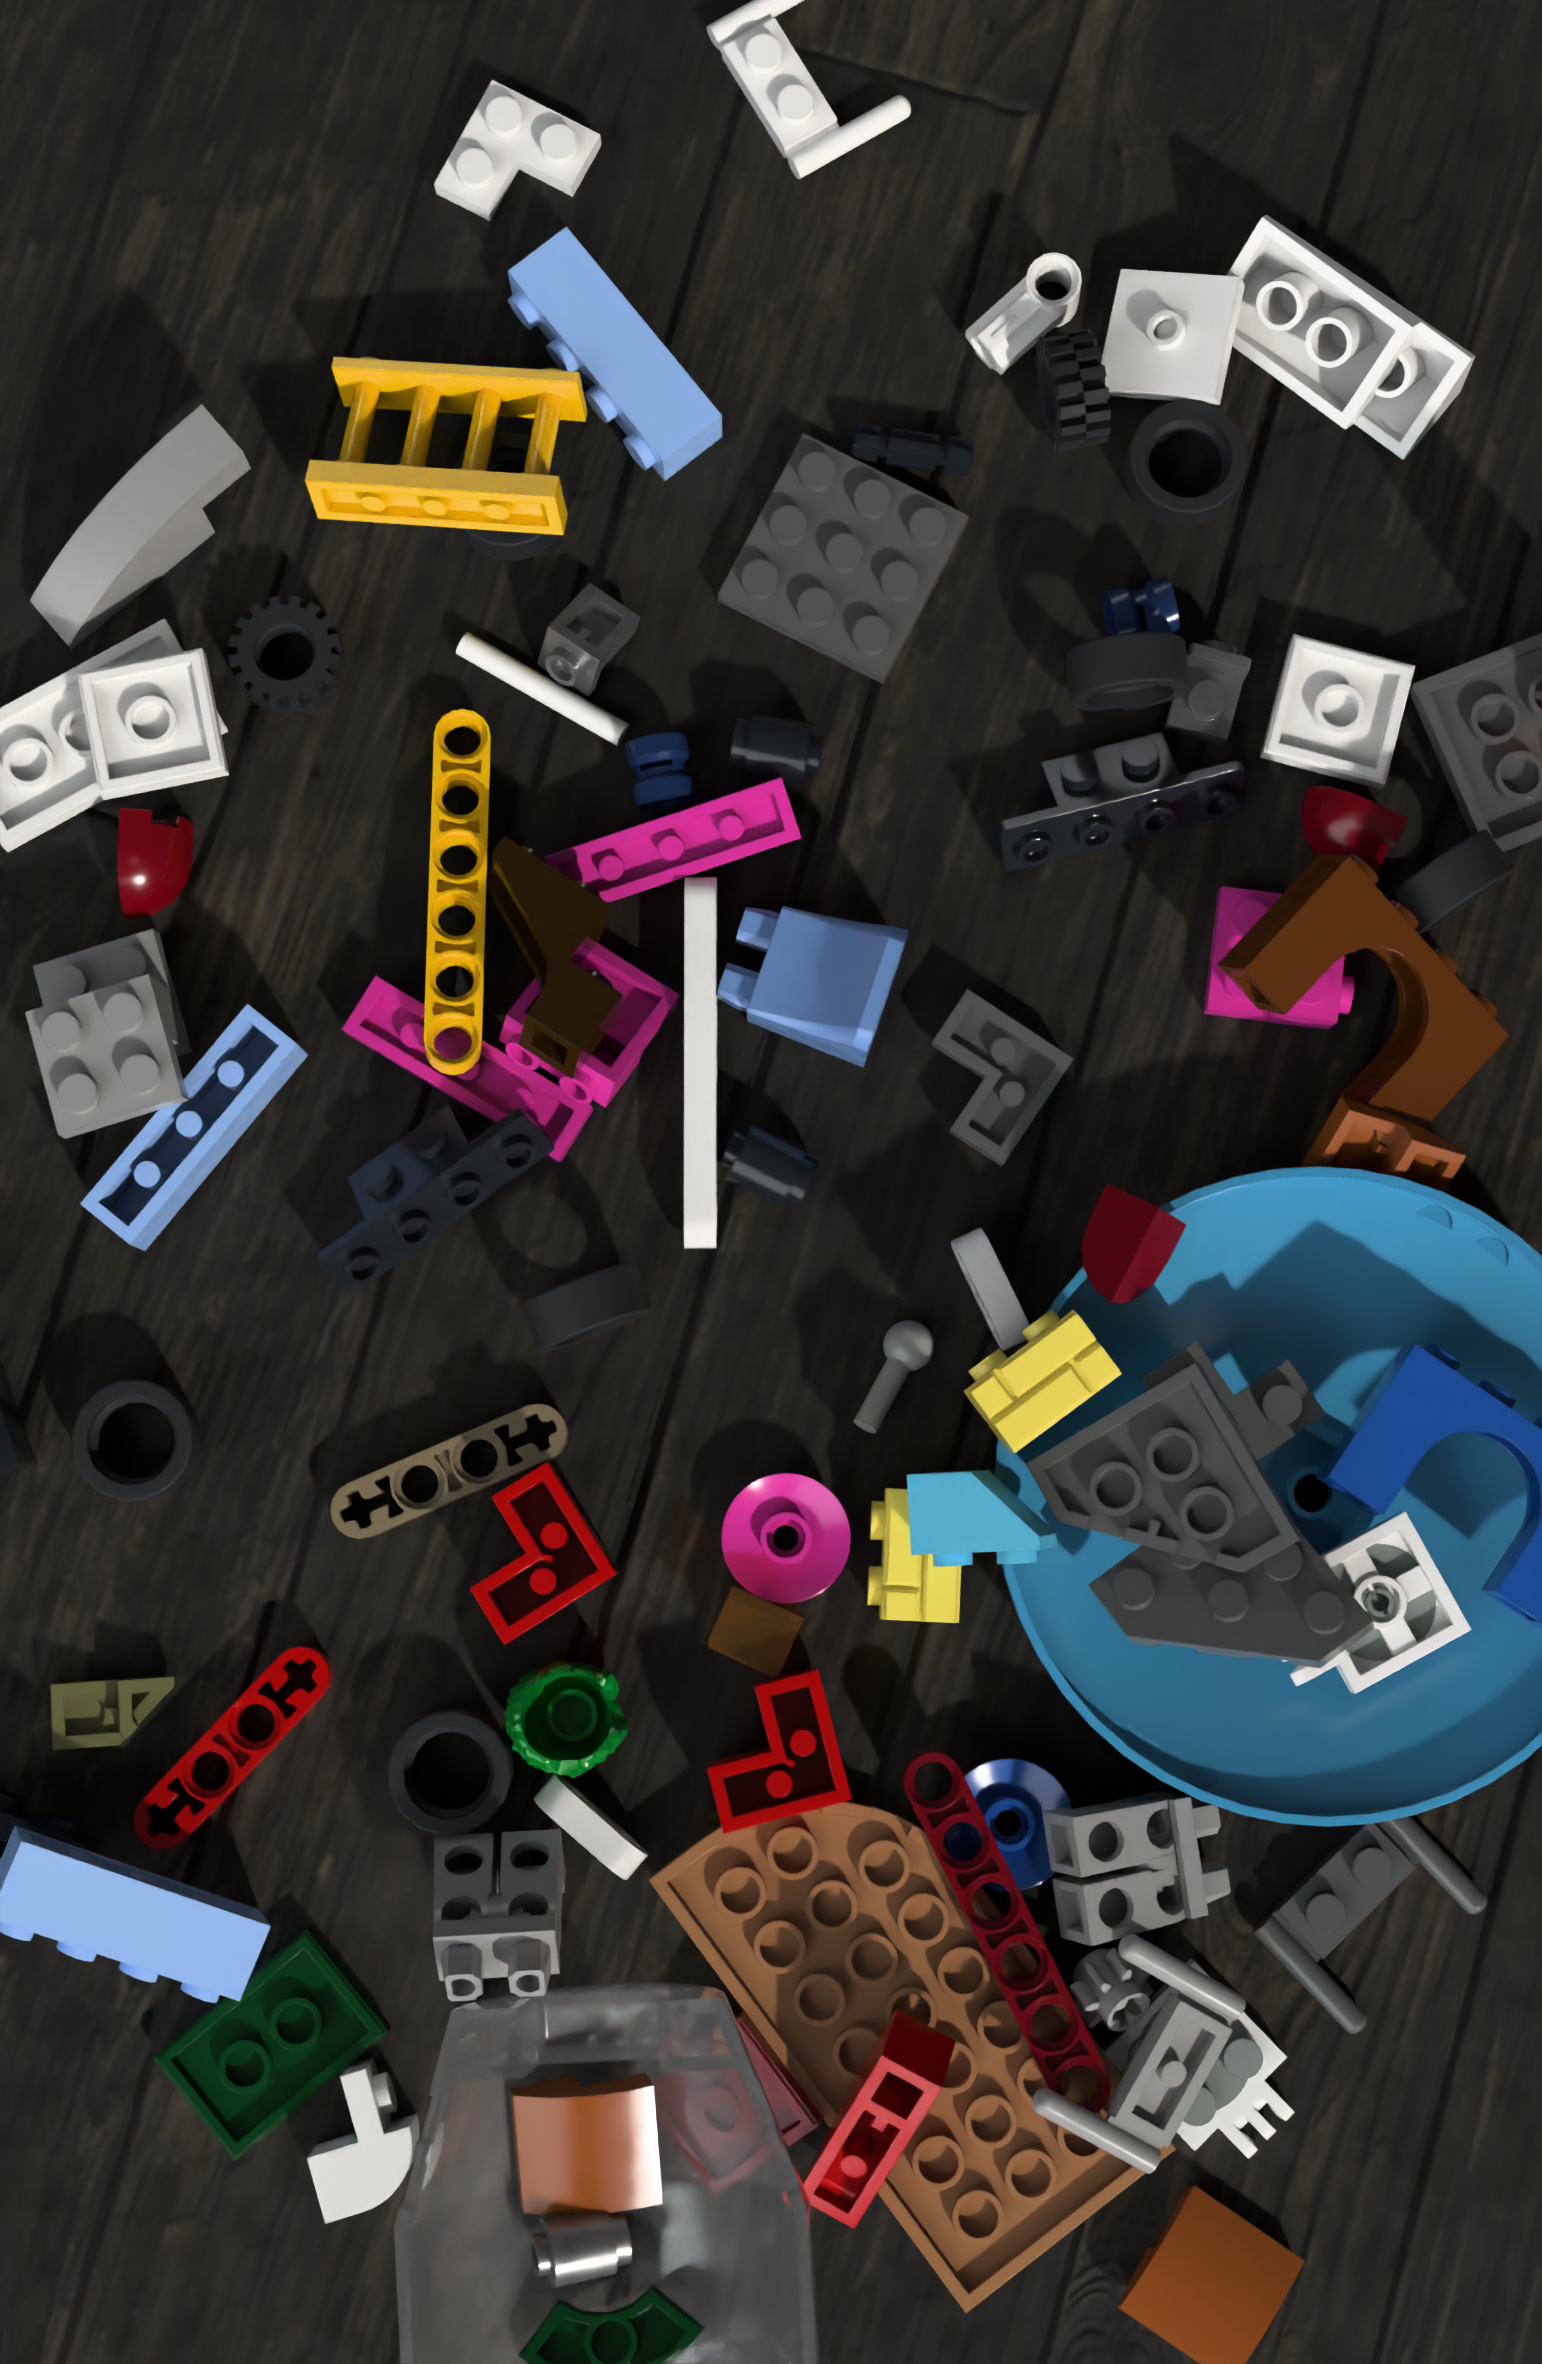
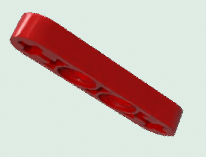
M303 1645L290 1648L279 1655L141 1800L134 1815L135 1831L143 1843L154 1849L166 1850L174 1848L190 1838L323 1698L332 1685L333 1668L331 1661L324 1652L316 1647ZM293 1660L298 1664H303L312 1660L317 1666L312 1673V1678L317 1683V1686L313 1691L303 1686L295 1690L288 1697L286 1702L296 1706V1711L289 1717L281 1701L271 1694L264 1692L263 1688L271 1682L275 1692L280 1691L293 1676L292 1671L287 1667L290 1661ZM249 1705H263L274 1716V1731L265 1741H251L244 1736L240 1729V1716ZM203 1753H218L228 1763V1779L218 1789H207L200 1785L195 1778V1762ZM179 1778L187 1793L197 1800L204 1802L205 1806L199 1812L193 1801L188 1803L175 1818L176 1824L180 1827L178 1833L176 1834L173 1830L168 1829L159 1834L152 1827L158 1818L152 1808L155 1804L165 1808L173 1804L183 1794L182 1790L173 1787V1783Z

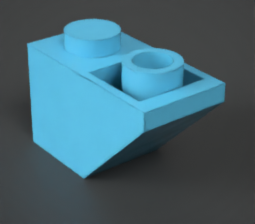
M990 1470L930 1472L907 1475L911 1555L933 1554V1566L972 1565V1553L997 1552V1564L1037 1562V1550L1057 1547L1056 1532Z

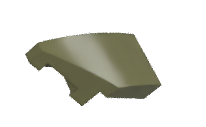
M174 1676L50 1684L52 1749L65 1750L120 1745L125 1738L128 1739L139 1727L138 1725L163 1697L174 1688Z

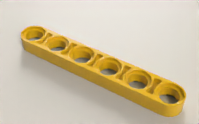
M466 709L452 710L442 716L436 724L433 743L424 1047L426 1058L431 1066L439 1072L449 1075L464 1074L475 1066L480 1059L482 1051L491 736L489 726L484 718L476 712ZM460 727L472 729L480 737L479 747L469 755L461 756L452 753L444 743L445 737L450 731ZM453 787H468L476 793L479 802L472 812L465 815H456L445 808L442 803L443 796ZM453 846H464L474 852L477 857V863L473 870L467 874L454 875L444 870L440 863L441 856L447 849ZM452 906L465 907L474 915L475 924L464 935H449L441 929L438 923L442 912ZM448 967H461L471 974L474 982L468 993L461 997H450L439 990L436 985L437 977ZM447 1028L462 1029L471 1038V1048L461 1058H444L434 1047L438 1034Z

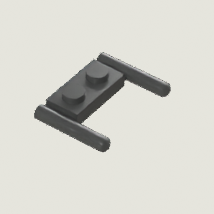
M1411 1816L1373 1824L1357 1825L1252 1930L1255 1936L1328 2013L1351 2034L1363 2030L1367 2023V2016L1317 1962L1321 1958L1324 1959L1416 1868L1415 1865L1418 1862L1467 1913L1477 1914L1487 1904V1897L1484 1892Z

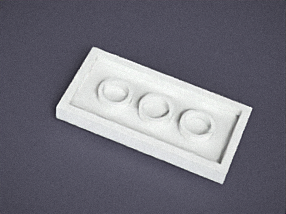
M165 618L0 708V844L7 852L104 800L99 794L77 673L184 652ZM217 711L221 735L228 732V729Z

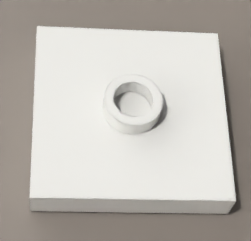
M1121 269L1101 364L1105 365L1107 375L1105 377L1106 387H1109V395L1165 401L1194 400L1220 405L1245 288L1241 277Z
M1293 634L1289 642L1260 758L1381 790L1387 780L1415 666Z
M202 648L77 673L99 794L104 800L229 775L207 657Z

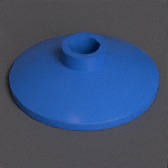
M995 1759L970 1770L964 1777L1019 1890H1026L1046 1881L1055 1871L1050 1869L1042 1811L1064 1807L1072 1808L1064 1788L1045 1769L1021 1759ZM1004 1810L1014 1811L1018 1816V1826L1010 1834H1001L995 1828V1819ZM955 1823L944 1834L947 1847L953 1858L954 1856L961 1860L970 1858L976 1854L980 1847V1833L970 1823ZM989 1882L983 1884V1886L990 1889L1008 1891L999 1883Z

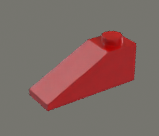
M896 2009L867 2057L800 2184L796 2197L855 2229L941 2091L956 2041Z

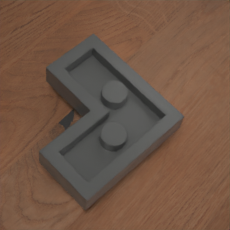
M968 989L931 1044L983 1079L949 1132L1001 1167L1073 1061L1072 1057Z
M1196 1341L1140 1378V1381L1148 1391L1193 1363H1200L1257 1460H1260L1326 1415L1289 1359L1283 1361L1233 1395Z

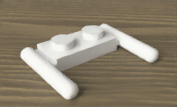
M752 0L706 27L714 46L722 53L723 61L782 156L787 158L789 166L797 179L805 177L910 116L911 105L908 99L902 95H896L840 127L833 110L775 19L779 14L804 0Z

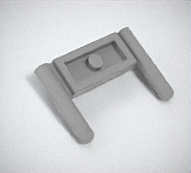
M1127 1934L1121 1939L1118 1946L1121 1958L1177 1989L1175 1995L1171 1992L1168 1995L1105 2108V2111L1108 2113L1105 2119L1049 2088H1041L1034 2094L1032 2108L1042 2117L1146 2174H1151L1159 2165L1162 2147H1169L1233 2030L1229 2026L1232 2021L1237 2020L1242 2015L1246 2006V1999L1244 1996L1139 1936Z

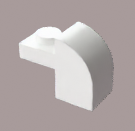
M374 2057L350 2064L340 2076L356 2133L317 2144L307 2157L325 2224L365 2212L387 2200L403 2181L418 2148L419 2122L417 2114L391 2121L389 2113L397 2111L394 2087L388 2072L378 2074Z

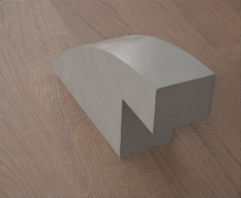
M202 404L169 431L105 495L55 558L32 595L30 602L71 650L215 533L202 508L251 469L242 449Z

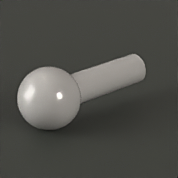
M911 1320L901 1321L893 1325L886 1333L883 1349L887 1360L854 1419V1423L861 1429L870 1433H876L909 1371H915L924 1367L931 1359L934 1351V1340L930 1331L919 1322Z

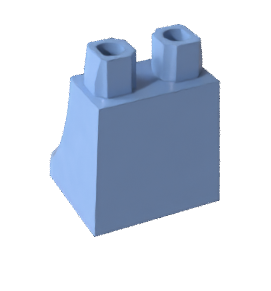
M787 906L782 907L780 914L770 910L746 907L736 936V943L765 952L766 956L760 973L727 963L717 990V998L736 1009L747 1012V1022L864 1068L909 930L895 926L845 920Z

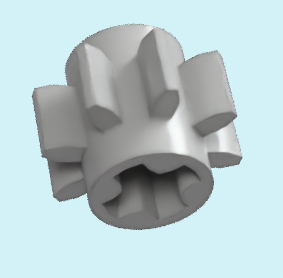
M1115 1948L1097 1949L1086 1955L1076 1966L1073 1973L1075 1983L1069 1987V1990L1076 1998L1074 2004L1082 2020L1090 2029L1101 2021L1108 2031L1118 2032L1135 2026L1143 2019L1150 2006L1148 1996L1153 1994L1154 1991L1146 1981L1151 1974L1121 1958Z

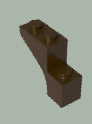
M504 836L494 850L493 866L488 877L487 889L534 971L540 990L539 998L525 1016L518 1045L570 1079H573L614 1025L623 994L615 990L612 983L604 975L595 970H585L579 966L602 937L611 905L604 901L600 894L587 883L573 881L550 866L547 860L536 850L530 847H521Z

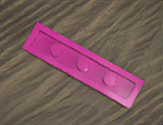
M782 777L544 856L550 866L573 881H582L593 887L600 894L601 898L609 903L802 837Z
M375 976L342 1030L493 1123H497L513 1110L522 1108L551 1138L555 1148L547 1156L561 1163L594 1110L593 1107L589 1104H580L573 1101L562 1091L560 1086L533 1070H526L518 1066L507 1054L483 1040L480 1059L472 1069L464 1074L457 1075L439 1072L431 1066L426 1058L424 1047L425 1005L378 976ZM453 1027L447 1028L438 1034L434 1047L444 1058L458 1059L467 1054L472 1042L465 1031Z

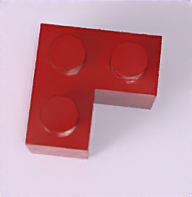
M546 1462L491 1497L525 1551V1554L477 1583L470 1590L505 1645L620 1573L552 1463Z
M817 1666L754 1682L769 1746L708 1762L707 1771L723 1834L852 1800Z

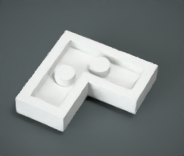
M492 80L434 182L436 194L488 221H491L519 170L573 197L601 147V136L599 133Z

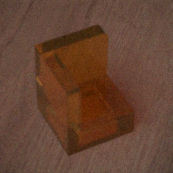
M733 1585L708 1639V1646L777 1679L804 1617Z

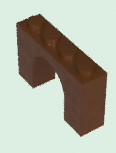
M1321 853L1217 965L1258 1009L1286 1015L1338 959L1350 952L1367 948L1377 954L1387 964L1397 984L1399 993L1397 1023L1384 1048L1339 1097L1342 1096L1364 1103L1425 1129L1506 1041L1509 1034L1494 1019L1498 1015V1011L1492 1002L1480 992L1474 989H1467L1455 975L1459 970L1456 962L1441 948L1432 944L1428 945L1415 929L1419 926V923L1415 916L1399 902L1388 900L1375 886L1379 881L1378 876L1366 862L1355 855L1343 856Z

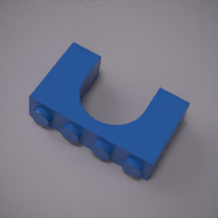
M1429 1342L1423 1348L1417 1344L1402 1347L1316 1478L1370 1515H1384L1420 1459L1439 1440L1457 1432H1468L1484 1436L1496 1442L1511 1455L1523 1475L1527 1492V1507L1519 1532L1481 1590L1536 1628H1542V1418L1537 1417L1535 1422L1532 1423L1512 1409L1516 1400L1506 1391L1486 1380H1482L1477 1386L1457 1372L1461 1363L1442 1348Z

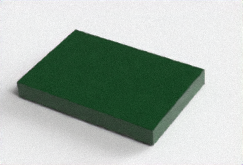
M309 1926L250 1976L240 2001L224 1997L157 2053L153 2059L232 2159L236 2161L386 2035L391 2027Z

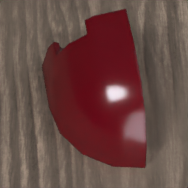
M1326 786L1307 788L1300 810L1303 836L1316 857L1321 853L1343 856L1355 855L1366 862L1377 876L1381 871L1380 867L1390 847H1395L1409 820L1359 795Z
M119 808L117 873L122 910L127 920L153 916L171 905L186 886L193 862V822L180 816L174 818V820H152V810Z
M1106 1184L1088 1220L1082 1240L1083 1268L1093 1288L1113 1303L1125 1304L1140 1297L1157 1280L1169 1261L1187 1224L1151 1203Z

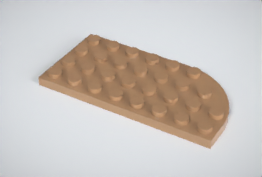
M846 1801L723 1834L720 1825L649 1877V1882L830 2128L867 2057L896 2009L956 2041L941 2091L877 2193L965 2313L969 2312L1145 2174V2172L1042 2117L1033 2110L1032 2098L1039 2089L1048 2088L924 1830L916 1824L894 1813L871 1805ZM944 1846V1849L947 1852V1854L951 1856L949 1849L946 1846ZM981 1886L977 1888L972 1901L976 1914L989 1920L1000 1918L1002 1916L1001 1912ZM1024 1943L1013 1944L1006 1949L1002 1957L1003 1971L1007 1976L1015 1980L1030 1978L1035 1974L1039 1963ZM1042 2005L1035 2011L1032 2017L1031 2027L1034 2034L1047 2041L1060 2038L1068 2028V2014L1059 2005ZM1089 2032L1108 2071L1111 2082L1108 2101L1101 2110L1095 2113L1105 2119L1108 2115L1105 2108L1123 2076ZM1085 2065L1071 2067L1065 2072L1061 2080L1062 2093L1072 2101L1081 2102L1088 2100L1094 2095L1098 2087L1097 2073ZM1172 2142L1168 2148L1162 2147L1160 2162L1176 2150Z

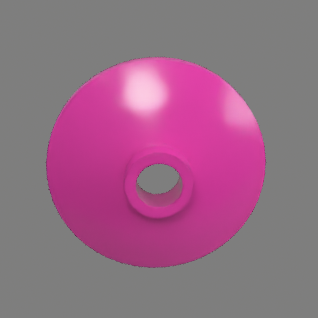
M792 1473L765 1476L745 1487L728 1508L721 1533L723 1555L734 1578L755 1596L776 1603L801 1602L825 1591L842 1572L848 1559L851 1543L848 1518L836 1496L818 1481L807 1476ZM782 1525L792 1526L798 1533L797 1545L788 1551L778 1549L773 1542L775 1530Z

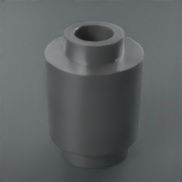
M623 2211L555 2215L541 2218L539 2221V2233L529 2237L530 2255L537 2277L547 2275L548 2281L553 2288L616 2274L618 2266L629 2264L632 2260L631 2238Z

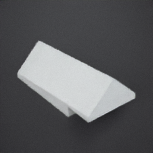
M1268 215L1260 219L1226 275L1241 277L1245 285L1232 346L1346 430L1355 424L1402 460L1411 453L1461 392L1475 359L1474 354Z

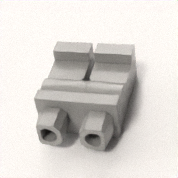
M1156 1791L1142 1794V1796L1128 1797L1109 1803L1076 1809L1064 1807L1042 1811L1051 1871L1068 1874L1052 1879L1061 1938L1094 1946L1123 1938L1127 1934H1137L1173 1924L1185 1918L1194 1919L1209 1915L1207 1903L1231 1892L1228 1869L1224 1865L1223 1860L1213 1857L1200 1859L1197 1838L1217 1834L1221 1827L1218 1806L1200 1801L1191 1796Z
M561 1829L502 1832L500 1894L494 1833L434 1836V1921L432 1939L439 1981H444L447 1997L450 2001L476 2000L478 1996L483 1994L484 1978L508 1977L510 1993L516 1994L518 1997L543 1996L547 1991L550 1974H560L559 1950L561 1945L562 1893H565L566 1876ZM526 1850H539L549 1857L545 1865L515 1867L514 1858L517 1854ZM460 1854H474L483 1861L478 1869L450 1871L449 1861Z

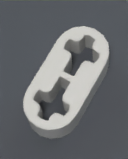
M977 1228L952 1240L951 1245L956 1259L1000 1348L1004 1351L1025 1341L1026 1339L1021 1331L1027 1328L1029 1323L983 1230Z
M554 1773L533 1798L536 1804L552 1820L620 1878L628 1880L648 1856L645 1849L632 1836L562 1776Z

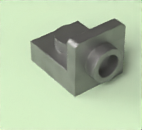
M589 583L548 626L538 658V665L558 683L570 687L583 697H588L596 688L601 669L636 632L640 616Z
M1206 640L1202 642V645L1191 643L1186 652L1190 686L1187 693L1171 701L1164 730L1224 746L1228 740L1242 684L1249 672L1252 660L1238 655L1239 650L1225 642Z

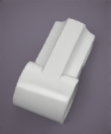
M1056 252L1043 254L1033 261L1028 268L1025 278L966 330L965 336L974 348L975 353L990 369H994L1002 375L1039 341L1038 338L1044 337L1053 328L1061 327L1072 319L1077 311L1082 283L1079 267L1067 255ZM1053 281L1062 284L1067 289L1068 294L1058 300H1049L1042 297L1036 289L1045 282Z

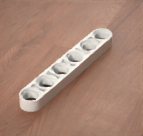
M685 877L684 1248H717V877Z

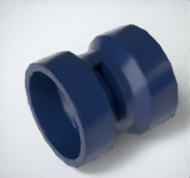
M1167 577L1147 580L1142 588L1131 591L1124 586L1103 591V612L1109 636L1147 631H1161L1179 635L1180 623L1173 588Z
M673 732L651 734L631 740L625 745L628 766L636 771L637 782L632 787L635 809L640 811H661L685 806L696 800L694 781L691 776L686 774L684 764L689 758L686 735Z

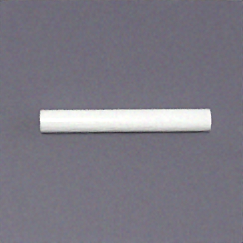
M469 632L460 640L456 649L457 655L612 744L619 746L624 739L630 724Z

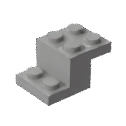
M152 928L33 966L43 1007L27 1011L25 1014L59 1136L67 1139L189 1101L177 1057L191 1053L192 1049L161 937L157 931Z

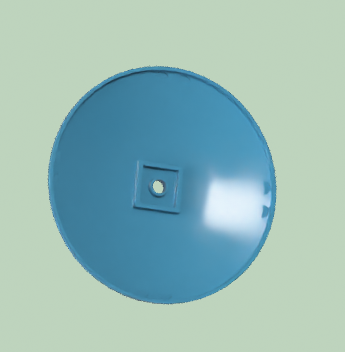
M1320 1166L1272 1169L1232 1177L1193 1190L1159 1207L1187 1225L1157 1280L1140 1297L1125 1304L1110 1302L1093 1288L1082 1267L1058 1294L1048 1309L1050 1311L1053 1308L1060 1319L1072 1310L1078 1313L1095 1336L1097 1342L1119 1368L1121 1375L1018 1452L1010 1454L1000 1440L997 1439L994 1475L1057 1535V1547L1037 1550V1562L1002 1564L1004 1577L1018 1618L1037 1657L1061 1693L1078 1713L1122 1755L1162 1782L1200 1801L1241 1815L1284 1824L1330 1827L1373 1824L1413 1816L1454 1802L1492 1783L1526 1760L1542 1746V1628H1536L1481 1590L1516 1537L1524 1521L1527 1507L1526 1485L1515 1460L1503 1447L1484 1436L1468 1432H1457L1446 1436L1431 1446L1423 1455L1384 1515H1370L1328 1485H1326L1328 1497L1324 1506L1318 1511L1307 1512L1296 1503L1294 1488L1301 1477L1307 1474L1318 1475L1402 1347L1417 1344L1423 1348L1429 1342L1442 1348L1461 1363L1457 1372L1477 1386L1482 1380H1486L1506 1391L1516 1400L1512 1409L1532 1423L1535 1422L1537 1417L1542 1418V1256L1516 1233L1481 1210L1457 1198L1401 1177L1361 1169ZM1197 1341L1233 1395L1283 1361L1289 1359L1326 1415L1258 1460L1298 1530L1316 1552L1322 1555L1396 1513L1406 1511L1472 1630L1356 1694L1350 1693L1336 1666L1301 1685L1295 1686L1289 1673L1299 1665H1293L1292 1661L1282 1662L1280 1659L1252 1656V1659L1208 1654L1197 1652L1196 1648L1158 1644V1647L1132 1644L1092 1594L1088 1584L1142 1545L1105 1533L1058 1522L1026 1463L1147 1392L1140 1378L1193 1342Z

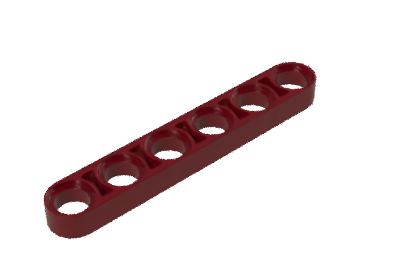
M927 1750L919 1752L909 1760L904 1769L903 1785L905 1792L1049 2089L1065 2097L1061 2089V2080L1065 2072L1076 2065H1085L1092 2068L1098 2077L1096 2092L1088 2100L1072 2102L1095 2114L1108 2101L1111 2082L1108 2071L961 1769L952 1757L942 1751ZM929 1762H939L945 1765L952 1777L951 1787L947 1794L935 1800L920 1796L914 1786V1777L918 1768ZM958 1822H967L974 1825L981 1837L980 1847L976 1854L964 1860L955 1859L948 1855L943 1845L945 1832L950 1826ZM989 1882L1001 1884L1008 1890L1010 1896V1904L1006 1913L1000 1918L993 1920L984 1919L977 1915L972 1905L973 1895L977 1888ZM1017 1943L1031 1945L1037 1950L1039 1955V1966L1035 1974L1024 1980L1012 1979L1005 1974L1002 1968V1957L1006 1949ZM1046 2004H1056L1064 2008L1069 2018L1068 2028L1064 2035L1052 2041L1042 2040L1037 2037L1031 2027L1035 2011Z

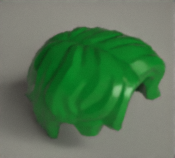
M557 1658L551 1660L546 1665L531 1669L527 1674L519 1677V1683L509 1690L510 1696L507 1699L508 1706L504 1711V1716L506 1718V1732L514 1741L512 1749L517 1751L526 1760L528 1765L536 1769H542L544 1772L576 1778L587 1770L592 1769L595 1764L605 1762L607 1756L615 1752L616 1748L628 1734L629 1725L620 1705L615 1701L619 1692V1684L616 1677L609 1670Z

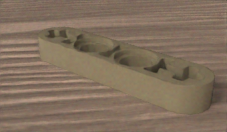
M537 1403L520 1408L347 1483L338 1489L332 1499L330 1508L332 1521L337 1529L348 1537L364 1539L381 1534L552 1460L562 1452L567 1444L569 1434L567 1422L560 1412L549 1405ZM534 1415H538L539 1419L544 1423L553 1421L557 1431L548 1437L551 1447L544 1451H540V1448L535 1443L519 1447L515 1450L523 1460L518 1464L510 1466L508 1447L496 1433L497 1430L508 1425L509 1436L514 1438L526 1433L530 1429L527 1419ZM481 1439L493 1444L497 1450L498 1462L492 1473L479 1478L467 1473L462 1464V1454L468 1444ZM418 1465H425L434 1470L439 1482L438 1491L435 1496L423 1503L410 1500L404 1493L402 1485L407 1471ZM390 1477L392 1496L404 1510L403 1513L392 1517V1506L387 1504L370 1513L372 1524L367 1528H364L359 1520L348 1521L344 1511L353 1506L351 1495L359 1491L363 1499H373L385 1494L386 1492L379 1485V1481Z

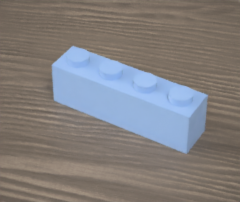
M567 226L508 270L512 296L508 298V302L516 316L529 330L537 325L548 338L550 343L546 345L547 351L560 370L580 373L581 380L589 388L585 392V397L590 406L605 423L610 422L612 419L616 421L627 435L623 439L626 449L643 470H647L652 466L661 478L666 481L723 437L721 413Z
M246 1004L185 1077L184 1084L189 1101L158 1110L80 1204L128 1244L146 1251L308 1054L249 1004Z
M14 1826L0 1859L1 1933L24 1941H31L34 1933L57 1940L56 1948L59 1951L83 1961L93 1962L97 1954L120 1961L119 1969L122 1972L143 1981L156 1982L158 1975L182 1982L180 1989L183 1992L203 2001L216 2003L220 1995L240 2001L271 1927L262 1912L257 1908L18 1826Z

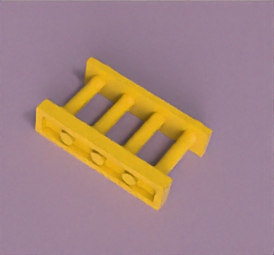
M374 357L333 358L331 367L344 407L351 408L339 459L335 461L309 460L305 483L318 519L564 535L568 513L559 476L549 475L559 421L586 422L587 407L579 372L563 371L557 368L540 370L380 360ZM376 409L411 411L400 464L364 463ZM437 412L473 415L462 468L426 467ZM498 416L534 418L524 472L487 471Z

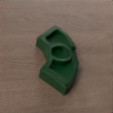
M651 2285L632 2304L610 2312L585 2311L564 2299H558L518 2356L529 2364H670L689 2349L707 2327L656 2285Z

